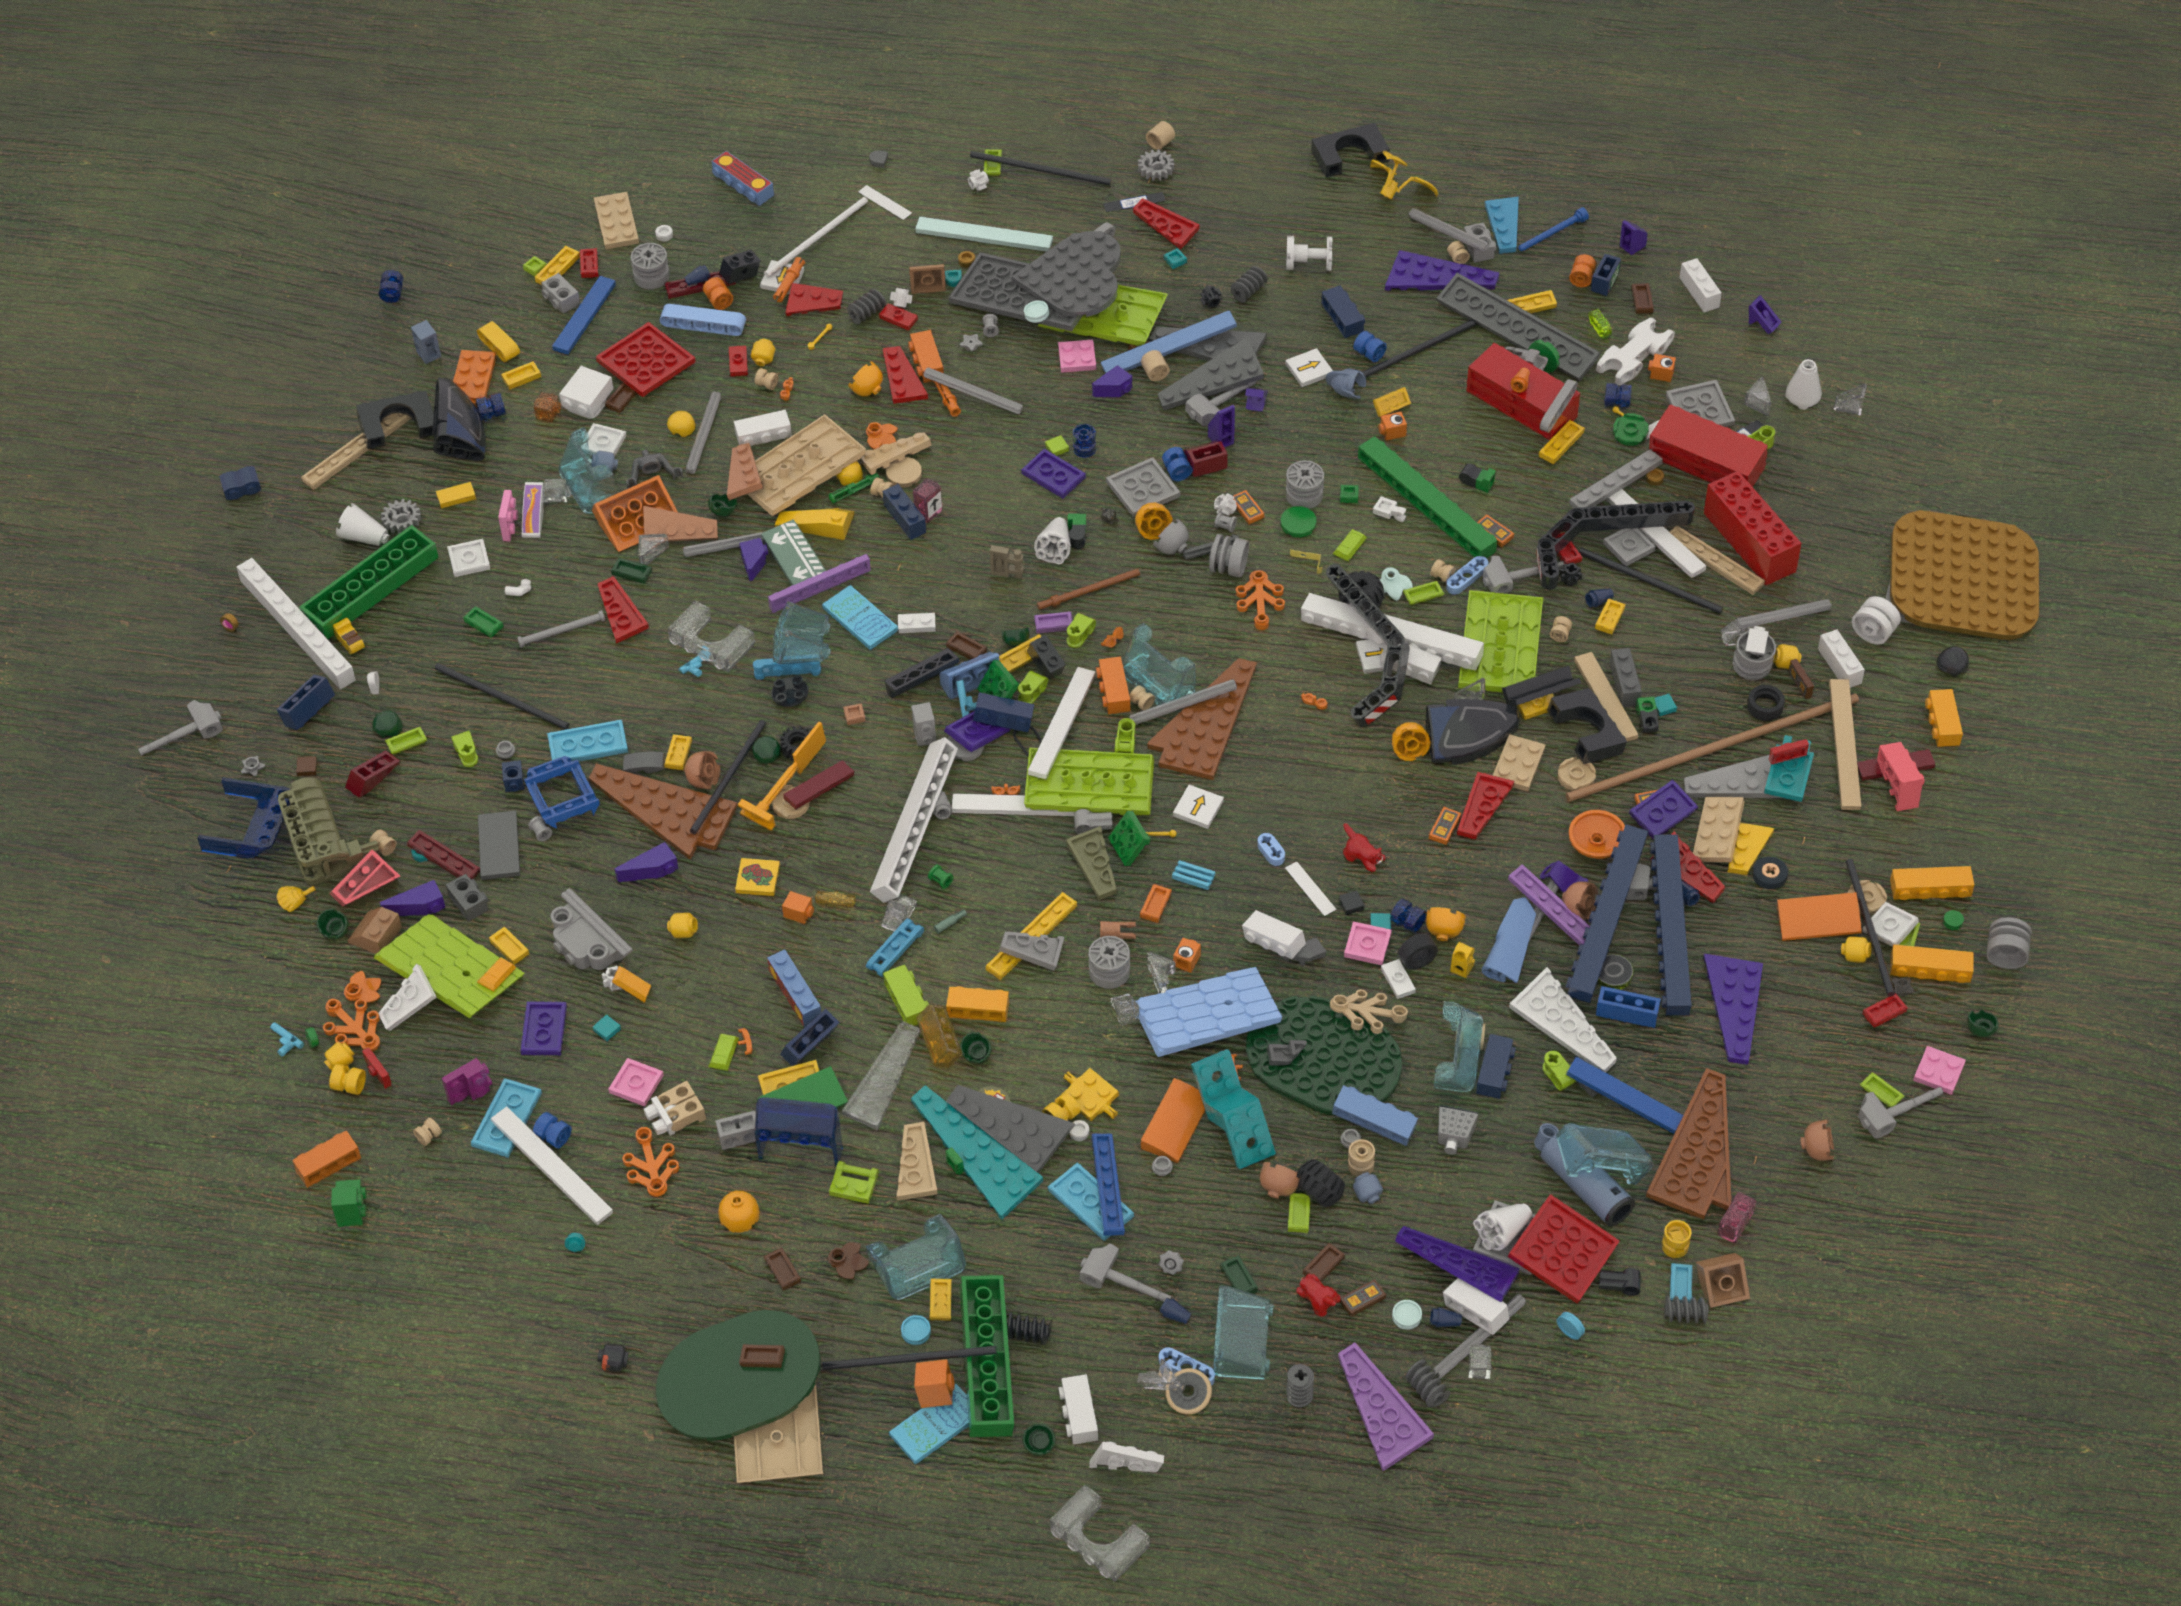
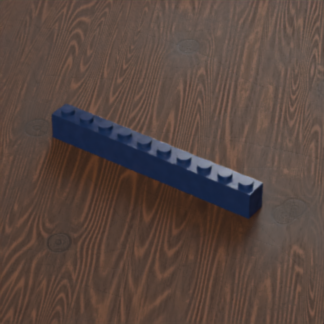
M1626 824L1624 830L1619 831L1616 842H1619L1618 847L1614 846L1611 858H1614L1613 862L1608 863L1605 874H1608V877L1602 880L1600 890H1603L1602 894H1597L1594 906H1597L1596 911H1591L1588 921L1591 923V926L1585 929L1583 939H1586L1585 943H1580L1577 955H1580L1578 961L1574 960L1571 970L1574 972L1573 977L1569 976L1566 988L1569 989L1568 995L1572 998L1591 1003L1647 839L1648 831Z
M1654 835L1653 842H1650L1649 851L1650 854H1653L1651 871L1655 872V876H1652V887L1656 888V893L1653 894V903L1657 904L1655 921H1658L1659 927H1656V938L1660 939V944H1657V955L1661 956L1658 969L1663 977L1660 978V990H1664V996H1661V1007L1665 1008V1015H1690L1692 1005L1678 835Z

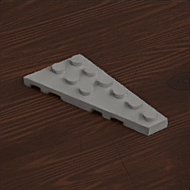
M1769 755L1684 778V792L1690 798H1782L1764 794L1771 767Z

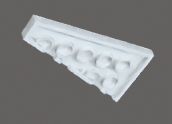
M1548 967L1510 1003V1009L1594 1067L1606 1073L1616 1063V1056L1607 1044L1598 1037L1594 1027L1590 1026L1585 1020L1584 1014L1572 998L1563 991L1561 984L1558 980L1554 979Z

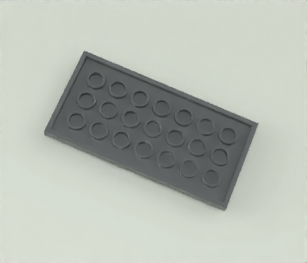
M979 253L948 297L949 303L1025 321H1028L1024 314L1025 306L1032 301L1041 300L1012 281V276L1029 263L985 253ZM1048 306L1049 316L1037 323L1073 331L1083 315H1076V317L1065 316Z

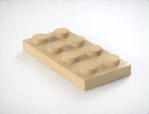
M627 192L595 197L594 203L605 250L639 244Z
M1705 797L1693 854L1698 856L1702 862H1732L1745 803L1743 797Z

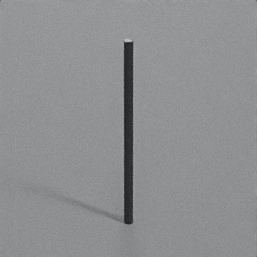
M975 151L970 153V158L1108 186L1111 184V179Z
M1470 320L1364 370L1362 373L1365 378L1476 326V321Z
M1582 547L1579 550V553L1586 558L1721 614L1723 610L1722 606Z
M436 663L434 667L435 670L560 728L567 730L570 726L568 722L442 664Z
M764 720L759 721L690 829L692 834H697L766 726Z
M1847 859L1845 863L1854 891L1857 893L1858 904L1887 996L1891 997L1895 995V991L1853 859Z
M997 1346L827 1361L822 1363L823 1370L993 1355L997 1354L998 1350Z

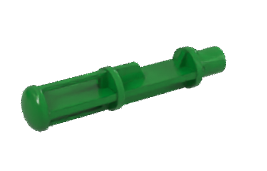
M877 473L866 475L864 480L856 484L851 483L830 493L829 500L832 503H836L872 485L874 479L879 478V475Z

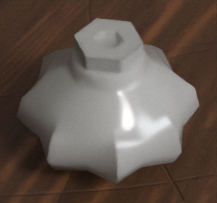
M1168 1250L1160 1255L1158 1265L1163 1269L1164 1273L1175 1275L1177 1272L1182 1271L1184 1260L1178 1252Z

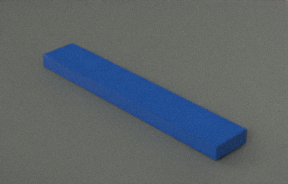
M599 276L552 345L554 351L569 355L615 287V280Z
M1578 1057L1574 1059L1566 1073L1567 1076L1673 1134L1684 1116Z
M1092 1134L1091 1140L1103 1236L1124 1235L1125 1229L1112 1134Z

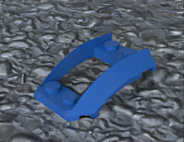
M563 756L532 767L527 771V778L524 779L525 784L546 824L557 829V822L566 821L570 817L582 815L589 810L594 816L600 802L589 785L578 760L571 761L570 757ZM571 771L582 796L548 808L537 787V783L546 782L550 778L562 776Z

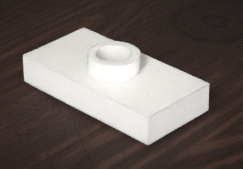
M1399 959L1381 965V970L1397 999L1416 992Z

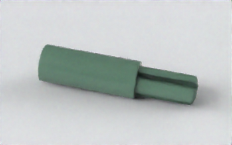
M962 909L934 926L935 931L939 934L955 924L959 919L967 915L966 911Z

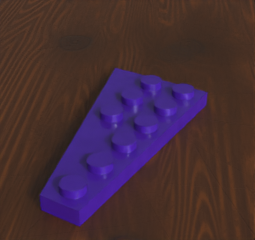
M1399 250L1386 282L1385 291H1389L1391 288H1400V290H1407V288L1443 290L1456 273L1486 289H1495L1500 273Z
M1704 954L1703 960L1711 985L1716 1014L1719 1018L1728 1062L1748 1065L1763 963Z
M1405 1226L1400 1229L1395 1242L1499 1302H1502L1519 1274L1520 1268Z

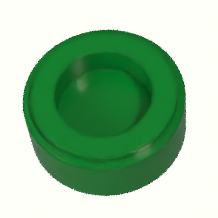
M1950 910L1945 913L1943 924L1946 928L1958 930L1962 927L1964 917L1960 912Z
M313 1027L305 1029V1035L310 1047L319 1046V1039Z

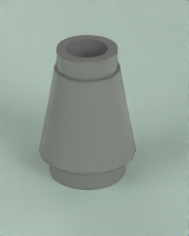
M941 791L933 813L939 819H946L951 815L952 807L945 792Z

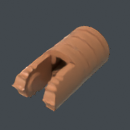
M1100 921V937L1116 936L1120 939H1136V934L1120 933V928L1136 927V922Z

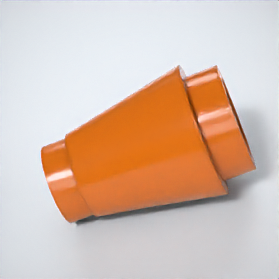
M1521 368L1511 379V388L1515 392H1523L1527 389L1530 371L1527 368Z

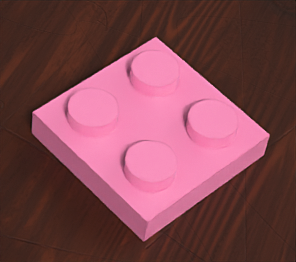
M1093 340L1058 342L1061 373L1096 370Z
M504 490L498 516L503 541L511 540L512 534H515L514 522L518 520V510H515L516 499L513 498L511 490Z
M1353 922L1344 957L1383 965L1392 930Z
M1927 1046L1913 1081L1934 1089L1941 1087L1943 1092L1952 1095L1966 1060Z
M627 1058L609 1087V1093L645 1107L663 1078V1071Z

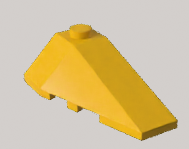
M840 508L781 511L775 522V527L794 519L803 533L845 540L855 513L854 511Z

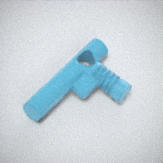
M707 649L681 666L679 671L682 674L689 671L697 677L701 676L702 671L698 668L702 666V661L712 655L711 650Z
M959 680L956 681L962 717L969 714V711L975 710L977 702L973 703L971 696L966 697L964 681Z
M276 1022L271 1024L270 1029L282 1036L280 1043L283 1046L278 1050L279 1055L284 1056L294 1046L299 1049L303 1048V1041Z

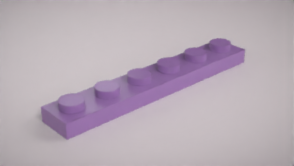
M867 554L856 557L849 562L840 564L835 568L768 596L770 610L772 613L871 571L870 558Z
M1523 864L1509 875L1508 880L1578 945L1585 943L1586 939H1583L1586 927L1590 928V926L1578 915L1572 913L1565 903Z

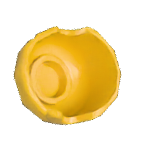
M676 411L668 418L667 427L673 435L678 433L682 437H686L693 433L696 423L687 411Z
M855 461L843 468L842 472L835 476L842 485L846 486L851 483L856 484L860 482L863 472L860 464Z

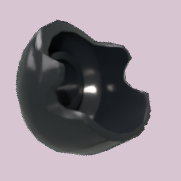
M1952 646L1939 654L1936 663L1941 671L1956 677L1968 671L1969 656L1961 647Z

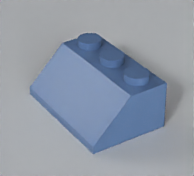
M988 652L940 672V685L949 699L958 697L956 681H964L966 693L977 689L993 660H999L998 653Z

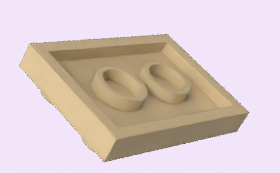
M1509 734L1493 776L1515 781L1513 788L1528 792L1544 754L1546 744Z

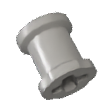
M994 314L985 315L982 318L984 335L987 337L997 336L999 333L997 316Z
M1219 512L1216 516L1214 527L1217 529L1219 527L1224 528L1232 533L1237 524V517H1228Z
M536 816L530 820L528 826L531 830H534L538 841L542 842L551 837L552 830L545 825L542 816Z

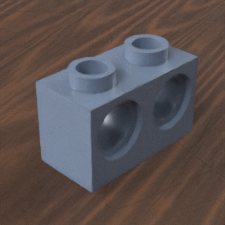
M425 320L412 326L411 330L416 352L425 364L440 358L441 353L437 334L428 321Z

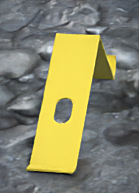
M1290 549V555L1293 557L1319 560L1317 573H1322V567H1319L1321 554Z

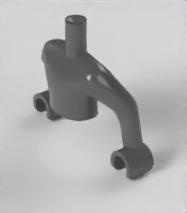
M645 449L642 451L643 456L634 459L631 478L626 480L627 489L637 485L639 469H642L645 474L659 471L661 468L660 464L673 476V480H676L675 478L678 476L682 478L684 476L682 468H673L664 455L661 453L649 454V451Z

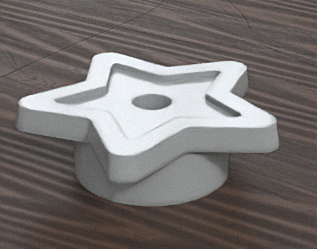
M978 334L972 336L963 335L964 341L960 343V347H964L967 351H975L978 346L983 345L978 340Z
M258 756L248 757L242 760L244 768L241 770V773H250L256 777L258 770L265 768V764L259 762Z

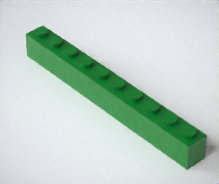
M1374 436L1358 446V459L1470 555L1474 558L1477 556L1488 558L1496 552L1497 539L1493 534L1487 532L1481 524L1474 521L1468 513L1461 510L1456 503L1447 498L1431 482H1428L1420 472L1415 471L1408 462L1402 460L1395 451L1389 449L1383 441Z

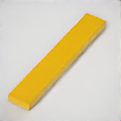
M1062 892L1020 933H1028L1030 936L1036 937L1048 935L1077 907V902ZM999 952L985 968L986 971L1001 980L1022 959Z

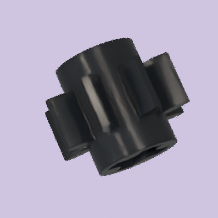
M1207 286L1200 293L1202 304H1207L1208 308L1218 306L1220 300H1222L1220 289H1216L1214 286Z
M1564 564V569H1560L1559 576H1561V582H1564L1567 586L1577 585L1578 580H1582L1583 573H1581V567H1578L1576 564Z

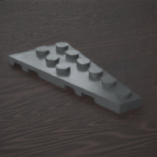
M1156 327L1149 338V342L1184 328ZM1225 331L1176 352L1210 361L1248 337L1257 356L1267 338V333Z
M1246 337L1159 392L1158 398L1163 411L1186 404V401L1196 394L1208 397L1264 379V373L1249 338Z
M957 1085L946 1100L1037 1173L1042 1170L1076 1125L1073 1122Z

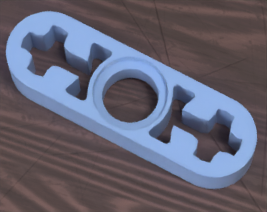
M1477 556L1448 578L1447 591L1454 595L1464 591L1483 575L1484 567L1488 565V560L1483 556ZM1470 573L1472 577L1466 578L1463 574Z
M1167 1347L1160 1351L1159 1364L1162 1368L1175 1374L1182 1370L1181 1366L1183 1364H1190L1193 1367L1192 1369H1198L1205 1375L1208 1374L1211 1386L1214 1384L1215 1372L1211 1367L1173 1348ZM1172 1356V1360L1165 1361V1357Z

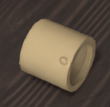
M1160 121L1146 134L1148 144L1155 150L1163 149L1175 138L1174 129L1165 121Z
M1149 351L1141 359V365L1151 381H1160L1170 372V368L1160 351Z

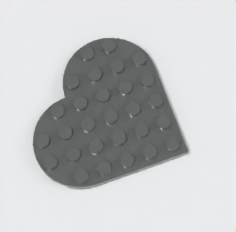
M1102 231L1073 233L1014 274L1012 281L1062 315L1076 317V315L1086 314L1087 317L1098 314L1107 309L1117 297L1118 284L1113 272L1121 261L1119 243L1115 238Z

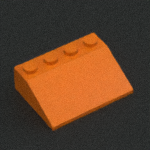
M659 475L593 505L592 511L600 527L618 553L645 541L643 506L678 512Z

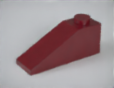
M383 751L352 769L345 788L357 797H362L375 788L400 763V760L388 751Z

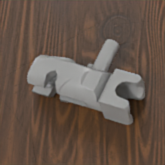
M1509 346L1505 348L1544 371L1548 358L1538 355L1540 351Z

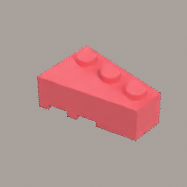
M1901 742L1880 745L1877 761L1884 779L1890 782L1892 788L1889 790L1890 795H1895L1897 800L1896 810L1902 811L1918 808L1922 785H1924V777L1918 771L1916 763L1912 761L1908 750L1904 748Z
M371 850L329 894L344 907L398 879L400 875L375 851Z

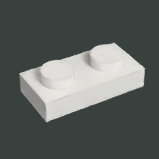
M935 613L898 614V632H936Z

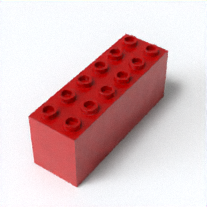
M1493 343L1468 367L1467 392L1548 440H1551L1569 420L1574 421L1578 417L1580 392L1576 390L1551 431L1548 433L1541 430L1540 424L1544 415L1565 383L1496 343ZM1521 368H1527L1530 371L1528 387L1523 392H1515L1511 388V379Z
M1670 404L1650 434L1649 450L1651 449L1663 459V463L1710 483L1739 471L1753 487L1766 467L1768 445Z
M1737 471L1708 484L1704 515L1753 572L1765 580L1764 584L1767 586L1795 573L1802 543L1743 475Z

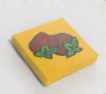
M741 858L735 888L736 893L774 896L780 861Z

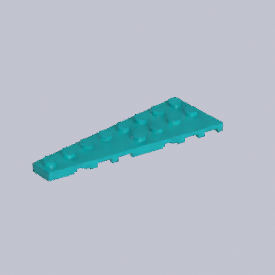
M926 1085L911 1097L913 1105L922 1117L928 1121L935 1134L937 1133L941 1138L944 1146L948 1149L952 1147L963 1160L964 1172L972 1179L978 1191L984 1195L988 1204L994 1208L1001 1220L1043 1182V1177Z

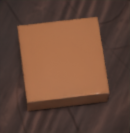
M862 703L843 707L847 725L866 722Z

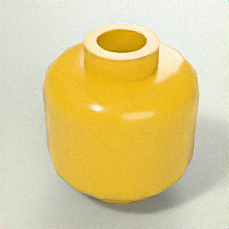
M760 339L753 344L751 358L755 361L756 365L765 366V364L772 363L775 354L773 343L767 339Z
M1780 644L1776 648L1773 663H1775L1777 668L1789 669L1791 660L1797 659L1799 663L1801 662V653H1799L1796 646Z
M675 913L671 916L670 921H668L667 929L674 938H690L697 932L698 922L691 913Z
M1848 937L1846 942L1841 945V954L1845 955L1848 962L1864 963L1867 958L1871 957V943L1864 937Z
M337 1042L325 1052L324 1055L327 1060L324 1063L331 1071L336 1064L349 1066L354 1061L353 1055L355 1053L345 1042L343 1044Z

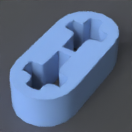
M1261 834L1258 837L1257 846L1260 852L1271 865H1282L1285 861L1284 849L1272 834Z

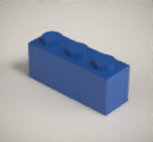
M1601 986L1596 1016L1655 1028L1661 998Z

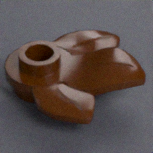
M846 1243L842 1248H834L828 1254L829 1264L836 1268L837 1274L840 1277L848 1280L854 1279L855 1271H861L869 1265L868 1260L859 1254L860 1243Z

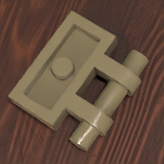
M991 545L989 550L991 574L1009 578L1010 574H1014L1016 578H1022L1024 566L1022 565L1023 555L1021 550L1016 549L1014 554H1010L1008 548Z

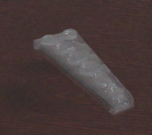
M901 1021L842 1110L844 1116L875 1130L879 1129L919 1036L920 1030L918 1027Z

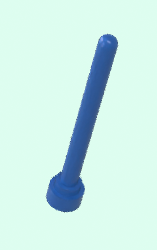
M1584 207L1579 208L1572 217L1519 245V251L1532 247L1575 222L1582 223L1588 220L1589 214Z

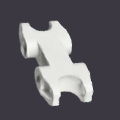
M1648 318L1631 330L1628 336L1630 341L1620 349L1613 345L1605 351L1597 363L1596 371L1604 373L1610 369L1617 370L1615 383L1623 385L1640 373L1643 368L1641 361L1650 354L1653 356L1655 354L1662 355L1674 339L1675 332L1672 330H1667L1664 333L1653 332L1656 320Z

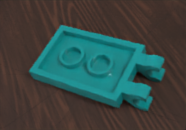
M1785 735L1783 744L1791 743L1792 736ZM1807 740L1809 747L1806 756L1771 764L1764 794L1802 802L1814 756L1813 752H1809L1811 741Z

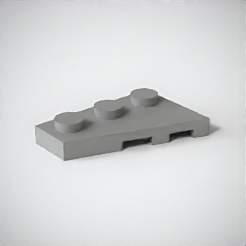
M1005 932L999 951L1054 971L1064 937L1048 938V935L1036 937L1030 936L1028 933Z

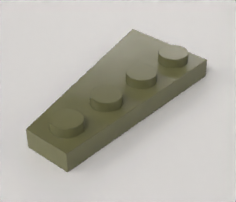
M1101 826L1066 839V845L1098 900L1117 894Z

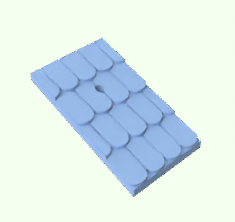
M1256 967L1229 972L1225 976L1202 980L1198 984L1169 989L1165 993L1141 997L1133 1005L1157 1057L1280 1023L1282 1015L1278 1011Z

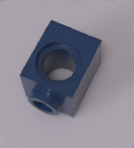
M521 760L503 762L502 773L505 792L525 790Z

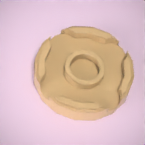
M905 457L901 461L894 460L886 468V477L891 483L899 484L901 488L911 487L915 482L918 483L922 477L921 465L918 461L909 457Z
M1577 757L1564 760L1560 764L1557 773L1560 784L1571 791L1594 784L1596 779V769L1593 764H1583Z
M793 785L784 786L771 803L774 813L779 817L795 819L805 814L809 808L810 802L795 810L783 799L784 793L795 788Z
M1861 880L1860 884L1870 915H1874L1886 902L1887 894L1880 884L1876 882L1874 884L1870 880ZM1853 885L1849 888L1848 893L1855 892Z

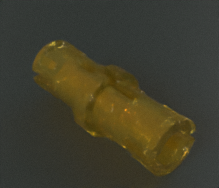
M817 890L815 895L816 903L832 904L834 907H837V905L854 907L856 902V895L842 894L839 891L825 892Z

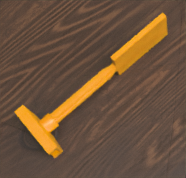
M821 722L815 725L792 754L794 763L785 771L757 806L741 799L738 807L742 808L740 812L742 816L772 831L776 825L773 815L767 812L769 805L792 778L796 770L798 774H801L825 744L826 738Z

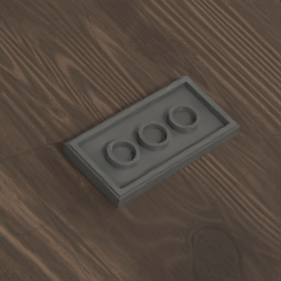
M516 810L478 815L481 880L520 876Z

